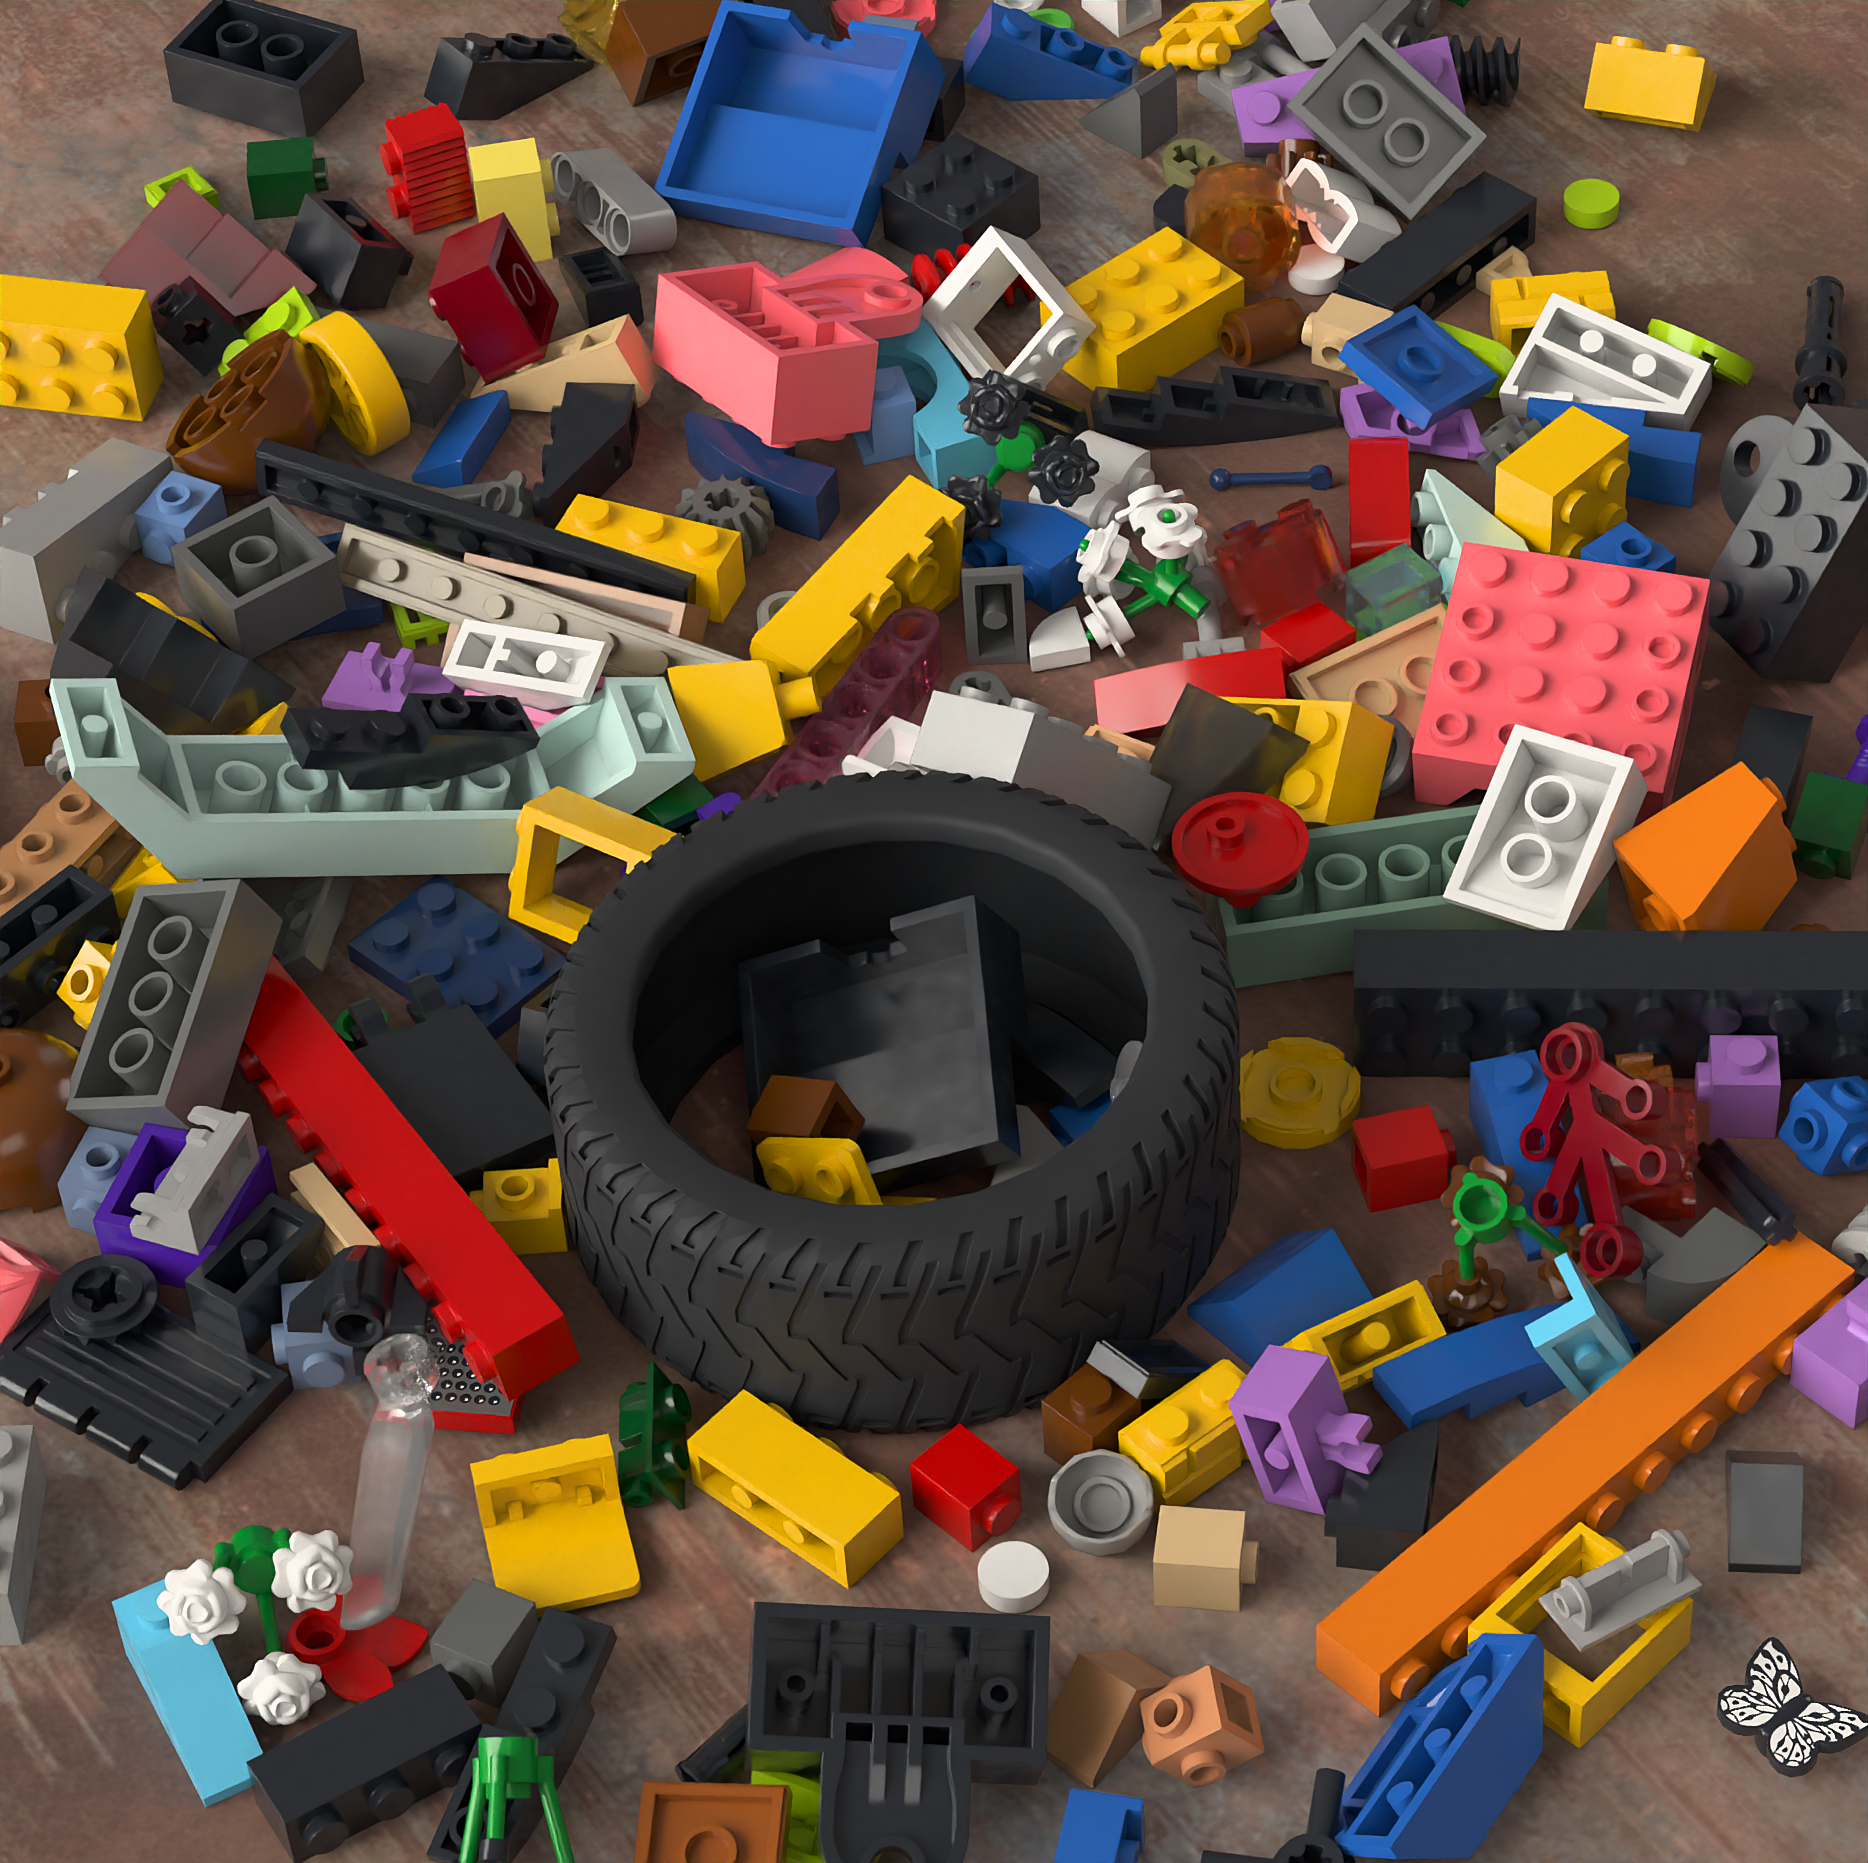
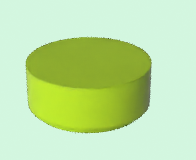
M1578 180L1570 184L1564 191L1563 215L1568 222L1579 228H1604L1612 224L1619 215V191L1614 185L1604 180Z

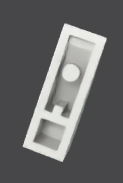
M464 619L442 674L463 691L469 689L490 696L504 695L507 697H517L521 705L545 711L589 703L612 647L603 641Z

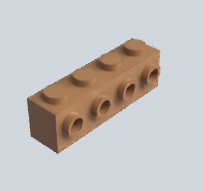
M71 779L49 802L41 806L36 816L12 841L6 843L1 848L0 917L70 864L104 886L142 844L80 785Z

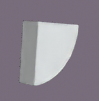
M1076 606L1052 614L1034 630L1029 644L1031 672L1090 662V645Z

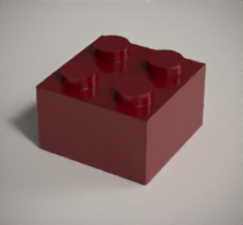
M500 213L445 238L430 284L428 297L436 316L441 321L447 320L456 334L457 341L459 342L458 349L464 361L470 367L475 366L485 383L545 358L559 302L505 213Z

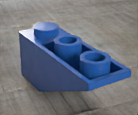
M994 2L990 4L965 47L964 82L1011 101L1108 99L1138 81V59L1129 56L1123 50L1116 47L1103 46L1080 37L1071 29L1055 27L1032 18L1028 13L1020 9H1010Z
M1002 499L1000 508L1004 516V523L999 528H991L992 534L986 541L973 537L964 539L962 560L973 568L1023 565L1024 600H1030L1053 614L1084 590L1083 583L1078 581V575L1083 564L1077 562L1076 558L1080 542L1084 540L1092 528L1053 506Z

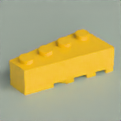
M909 474L774 617L758 630L752 638L749 648L751 661L770 660L775 662L778 671L783 672L781 684L813 676L823 705L959 596L966 507Z

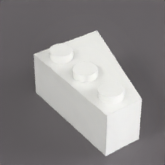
M1552 293L1499 391L1502 413L1504 416L1515 413L1517 417L1527 418L1529 397L1643 410L1646 411V427L1689 432L1712 389L1711 364L1567 298Z

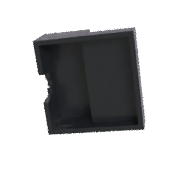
M975 895L891 918V931L900 941L890 944V949L882 953L864 951L848 956L818 939L738 962L749 1118L771 1075L836 1081L866 1119L855 1143L861 1149L879 1195L1021 1158L1011 1058L1030 1053L1031 1044L1019 932ZM751 1139L754 1182L771 1190L766 1183L764 1171L756 1153L757 1145Z

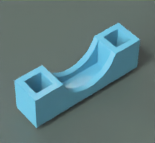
M922 315L921 324L915 331L901 336L876 339L875 341L879 343L876 369L901 365L913 395L928 403L913 415L916 461L935 489L948 487V479L954 474L965 478H971L976 475H984L986 477L998 461L995 450L996 445L990 446L981 436L968 434L964 431L963 423L968 416L961 414L957 407L958 403L968 395L970 381H967L962 374L961 366L956 356L948 347H944L938 334Z

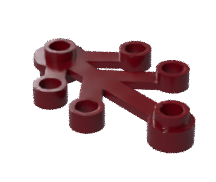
M1570 1022L1552 1030L1542 1043L1540 1063L1550 1081L1532 1122L1527 1124L1521 1132L1519 1145L1522 1155L1531 1162H1555L1545 1187L1536 1193L1533 1200L1534 1217L1542 1226L1563 1228V1226L1575 1222L1579 1213V1201L1573 1190L1584 1167L1595 1225L1591 1226L1582 1238L1580 1259L1584 1269L1591 1276L1620 1280L1628 1277L1639 1268L1643 1260L1644 1249L1640 1238L1634 1231L1624 1226L1610 1154L1634 1169L1637 1179L1647 1186H1672L1680 1177L1682 1162L1679 1153L1674 1148L1647 1144L1603 1114L1600 1110L1596 1088L1620 1101L1622 1111L1629 1119L1654 1122L1660 1119L1667 1109L1668 1095L1664 1086L1657 1081L1634 1079L1604 1059V1045L1599 1033L1588 1024ZM1646 1092L1647 1102L1643 1109L1641 1099L1643 1093ZM1569 1103H1571L1574 1121L1565 1138V1134L1559 1124ZM1544 1134L1545 1145L1543 1150L1541 1151L1540 1140L1542 1135ZM1659 1157L1661 1161V1168L1659 1173L1656 1174L1655 1163L1657 1158ZM1557 1198L1558 1210L1556 1215H1554L1553 1205Z

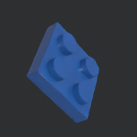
M1414 304L1347 340L1338 356L1343 363L1356 373L1362 382L1373 387L1394 405L1403 417L1414 422L1423 431L1490 393L1498 378L1495 372Z

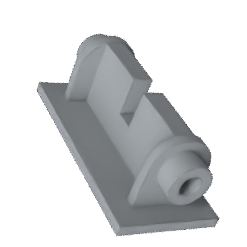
M1659 1529L1652 1533L1650 1541L1578 1578L1568 1576L1562 1579L1559 1588L1539 1597V1603L1581 1653L1702 1590V1584L1683 1563V1559L1691 1554L1690 1545L1684 1534L1678 1529L1669 1533L1664 1529Z

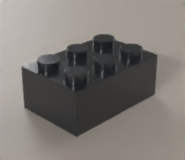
M212 0L163 50L172 101L174 103L291 138L313 137L365 82L357 30L255 0Z

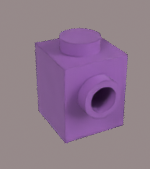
M1710 1035L1708 1062H1696L1695 1098L1696 1102H1707L1709 1138H1776L1781 1089L1777 1036Z

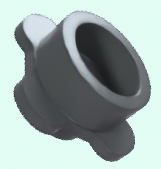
M514 470L505 480L489 482L482 492L481 506L529 521L533 514V492L525 487L527 481L525 474Z

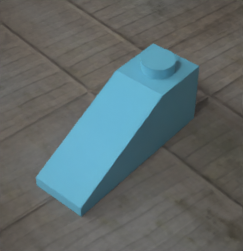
M165 1579L112 1601L125 1652L206 1808L251 1788L252 1784L246 1762L263 1754V1751L213 1640L211 1639L205 1645H200L194 1642L190 1633L182 1637L175 1636L170 1631L169 1617L157 1604L160 1593L167 1590L164 1582Z

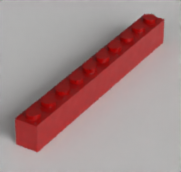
M272 954L235 1064L244 1080L248 1084L255 1080L259 1081L260 1084L257 1085L263 1102L275 1119L283 1115L288 1118L285 1120V1125L303 1155L311 1151L316 1154L313 1160L318 1169L336 1190L341 1187L345 1191L342 1193V1198L366 1226L371 1225L374 1228L371 1233L381 1243V1249L393 1255L396 1261L402 1264L404 1268L401 1270L419 1292L425 1303L431 1301L435 1306L431 1308L438 1327L450 1344H454L459 1340L463 1342L465 1347L462 1348L465 1359L480 1383L485 1384L492 1379L510 1402L581 1361L564 1313Z

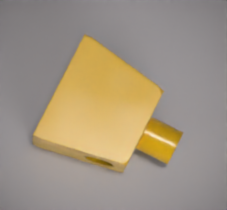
M770 660L686 665L667 668L677 712L696 759L693 774L705 785L714 783L794 747L795 739L790 720L822 712L821 698L814 677L810 676L781 684L776 663Z

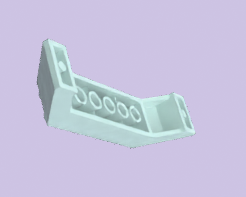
M605 677L602 689L592 695L589 703L575 705L536 729L540 741L535 749L489 768L448 780L379 790H349L339 770L301 769L284 735H165L120 697L115 678L51 679L49 689L72 779L178 879L511 873L516 862L519 836L516 833V823L523 804L557 786H561L631 815L692 774L696 764V759L664 677ZM560 835L556 865L584 847L585 844Z

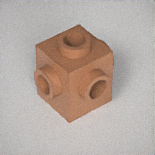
M1210 1664L1192 1674H1185L1172 1679L1165 1688L1139 1701L1145 1730L1142 1734V1745L1151 1765L1193 1788L1218 1782L1226 1775L1227 1771L1265 1752L1252 1688Z

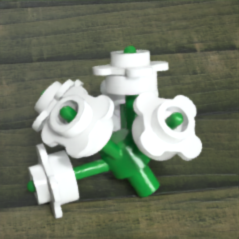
M1161 485L1141 487L1128 496L1130 506L1115 514L1116 521L1112 520L1105 529L1099 528L1098 531L1091 529L1084 540L1080 542L1076 561L1083 564L1080 569L1078 581L1083 583V589L1087 595L1085 599L1093 613L1083 618L1089 628L1086 636L1089 640H1096L1101 650L1112 644L1120 658L1126 656L1120 645L1136 637L1127 621L1158 602L1167 609L1176 604L1195 620L1199 619L1208 609L1211 601L1190 585L1194 576L1189 571L1198 567L1215 569L1216 566L1215 562L1208 557L1205 548L1208 538L1207 533L1202 527L1195 525L1194 522L1198 517L1197 508L1189 503L1175 504L1185 497L1182 489L1164 493ZM1130 521L1134 534L1143 535L1142 545L1157 557L1156 565L1151 571L1139 565L1137 557L1129 547V540L1117 534L1120 526L1119 523ZM1135 586L1143 588L1148 593L1121 610L1115 602L1118 599L1127 597ZM1102 594L1103 600L1095 604L1092 597Z

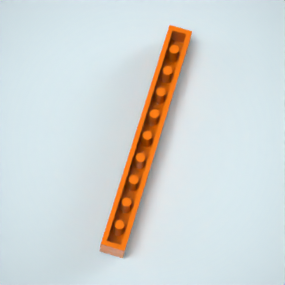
M1799 1231L1791 1242L1782 1239L1776 1246L1768 1245L1316 1625V1668L1379 1718L1400 1700L1402 1702L1410 1701L1425 1686L1432 1672L1449 1658L1458 1659L1467 1652L1468 1626L1574 1526L1582 1522L1599 1535L1609 1531L1616 1524L1628 1504L1642 1492L1650 1494L1658 1489L1677 1462L1689 1452L1696 1454L1702 1451L1713 1439L1719 1426L1736 1412L1744 1414L1750 1410L1758 1401L1763 1389L1781 1373L1789 1375L1791 1372L1794 1340L1853 1290L1856 1270Z

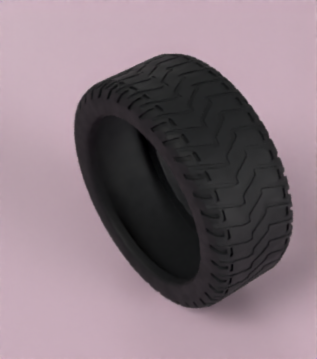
M919 770L880 771L874 777L868 772H859L852 775L842 774L829 777L824 785L818 779L798 785L792 784L782 787L778 796L775 797L769 792L759 794L755 798L745 799L734 804V812L726 815L723 810H720L704 821L701 819L691 825V833L682 837L681 833L676 834L666 844H661L653 850L652 858L646 863L641 860L634 865V869L629 874L626 873L618 881L614 892L609 891L603 897L602 904L595 907L589 917V921L579 931L577 941L573 942L559 973L558 980L553 987L547 1013L548 1022L544 1027V1060L546 1063L544 1065V1074L565 1208L567 1209L573 1244L578 1249V1255L591 1284L598 1288V1294L615 1318L622 1324H625L627 1330L653 1355L657 1354L660 1356L659 1358L665 1365L679 1371L681 1376L691 1383L695 1381L701 1385L702 1389L710 1393L715 1391L723 1395V1399L728 1402L744 1389L765 1404L774 1403L783 1408L795 1424L807 1426L810 1422L819 1423L821 1429L832 1431L840 1429L845 1430V1432L860 1433L863 1428H869L873 1434H888L889 1432L908 1434L913 1433L919 1427L926 1432H935L945 1428L953 1429L959 1423L966 1427L972 1421L978 1424L992 1422L1000 1417L1007 1418L1016 1415L1023 1408L1031 1410L1042 1406L1041 1401L1088 1363L1086 1361L1097 1341L1151 1339L1154 1334L1158 1333L1174 1317L1206 1275L1227 1234V1227L1230 1224L1238 1197L1241 1165L1240 1019L1235 980L1223 950L1222 942L1196 899L1152 851H1148L1141 842L1131 837L1125 830L1116 825H1110L1103 817L1096 813H1090L1084 807L1076 804H1067L1064 799L1053 794L1048 795L1041 790L1030 787L1022 789L1016 783L1011 784L1007 781H997V779L981 776L973 779L969 774H953L946 771H930L923 775ZM971 895L979 898L1019 932L1026 999L1066 1019L1096 1040L1125 1065L1129 1074L1128 1077L1121 1081L1125 1086L1093 1127L1040 1166L979 1192L914 1205H836L772 1191L714 1164L669 1126L680 1101L719 1058L743 1043L738 962L818 939L848 956L864 951L882 953L890 949V944L900 941L891 931V918Z

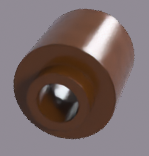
M1280 297L1269 298L1229 311L1224 315L1222 326L1218 330L1220 348L1228 359H1233L1241 367L1292 352L1297 344L1302 342L1301 335L1306 321L1304 313L1294 299L1288 298L1283 300Z

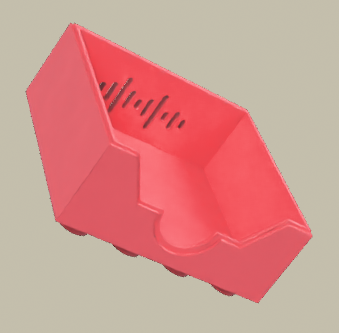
M1464 542L1412 749L1415 801L1447 806L1475 788L1488 790L1515 724L1634 759L1649 788L1632 829L1670 806L1709 634L1710 579Z

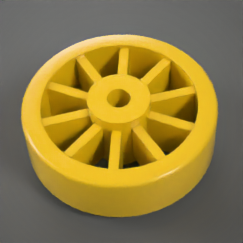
M335 311L303 328L299 333L298 339L316 356L328 374L333 399L329 420L339 434L357 452L369 457H373L406 439L410 431V414L403 391L386 357L365 328L352 316L341 311Z

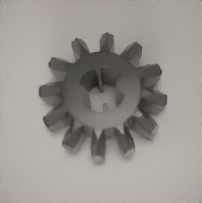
M723 473L719 480L713 482L700 478L698 488L682 490L681 501L675 506L676 514H674V517L741 532L744 565L749 566L751 555L766 554L769 539L773 538L775 520L774 511L770 508L769 498L765 494L764 487L751 486L747 476L731 481Z

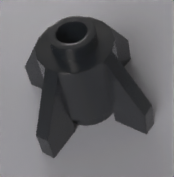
M353 1245L338 1252L334 1256L332 1263L290 1302L286 1324L288 1332L322 1333L325 1320L329 1332L335 1340L346 1346L353 1347L355 1375L369 1376L373 1344L377 1343L389 1328L391 1334H425L428 1309L427 1304L401 1270V1266L393 1255L372 1245Z

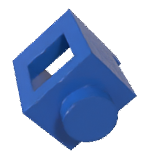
M1070 1788L1053 1863H1138L1139 1853H1143L1145 1846L1144 1799Z

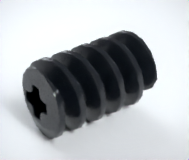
M1411 33L1410 45L1418 43L1415 33ZM1431 34L1429 40L1438 38L1437 34ZM1453 35L1449 46L1464 105H1467L1473 90H1476L1482 106H1488L1494 92L1498 91L1502 105L1510 107L1518 92L1521 38H1518L1513 52L1508 53L1503 37H1496L1491 51L1486 52L1481 36H1475L1469 50L1464 51L1459 35Z

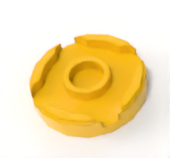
M1282 1037L1269 1041L1268 1049L1261 1050L1255 1055L1253 1049L1240 1059L1241 1128L1260 1142L1282 1149L1313 1148L1334 1141L1350 1129L1352 1121L1356 1119L1360 1112V1074L1355 1065L1352 1068L1344 1060V1053L1332 1044L1309 1037Z

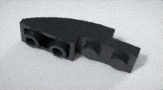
M408 693L400 712L387 710H342L327 707L318 709L288 707L280 724V729L301 769L339 770L349 790L410 787L448 780L508 761L535 749L540 741L538 733L518 698L504 695L478 696L454 695L450 693Z
M548 1606L546 1607L495 1725L484 1723L426 1853L430 1861L452 1863V1860H459L473 1785V1758H478L479 1738L538 1737V1756H554V1784L557 1792L595 1715L590 1701L617 1641V1636L612 1626ZM537 1783L531 1784L530 1799H506L504 1840L510 1842L509 1863L513 1862L545 1814ZM489 1799L486 1802L480 1841L487 1839ZM478 1847L476 1862L479 1861V1847Z

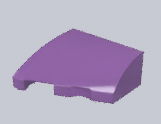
M1362 383L1341 388L1339 417L1350 438L1408 437V451L1476 461V458L1487 451L1479 441L1481 435L1471 409L1464 410L1462 408L1423 431L1414 422L1403 417L1394 405L1370 385Z

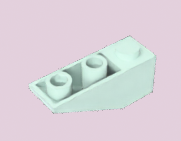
M1426 469L1420 492H1414L1411 498L1410 520L1412 527H1416L1422 540L1424 556L1426 560L1431 561L1437 575L1438 589L1440 593L1445 594L1449 604L1464 542L1528 552L1529 550L1523 538L1436 470Z

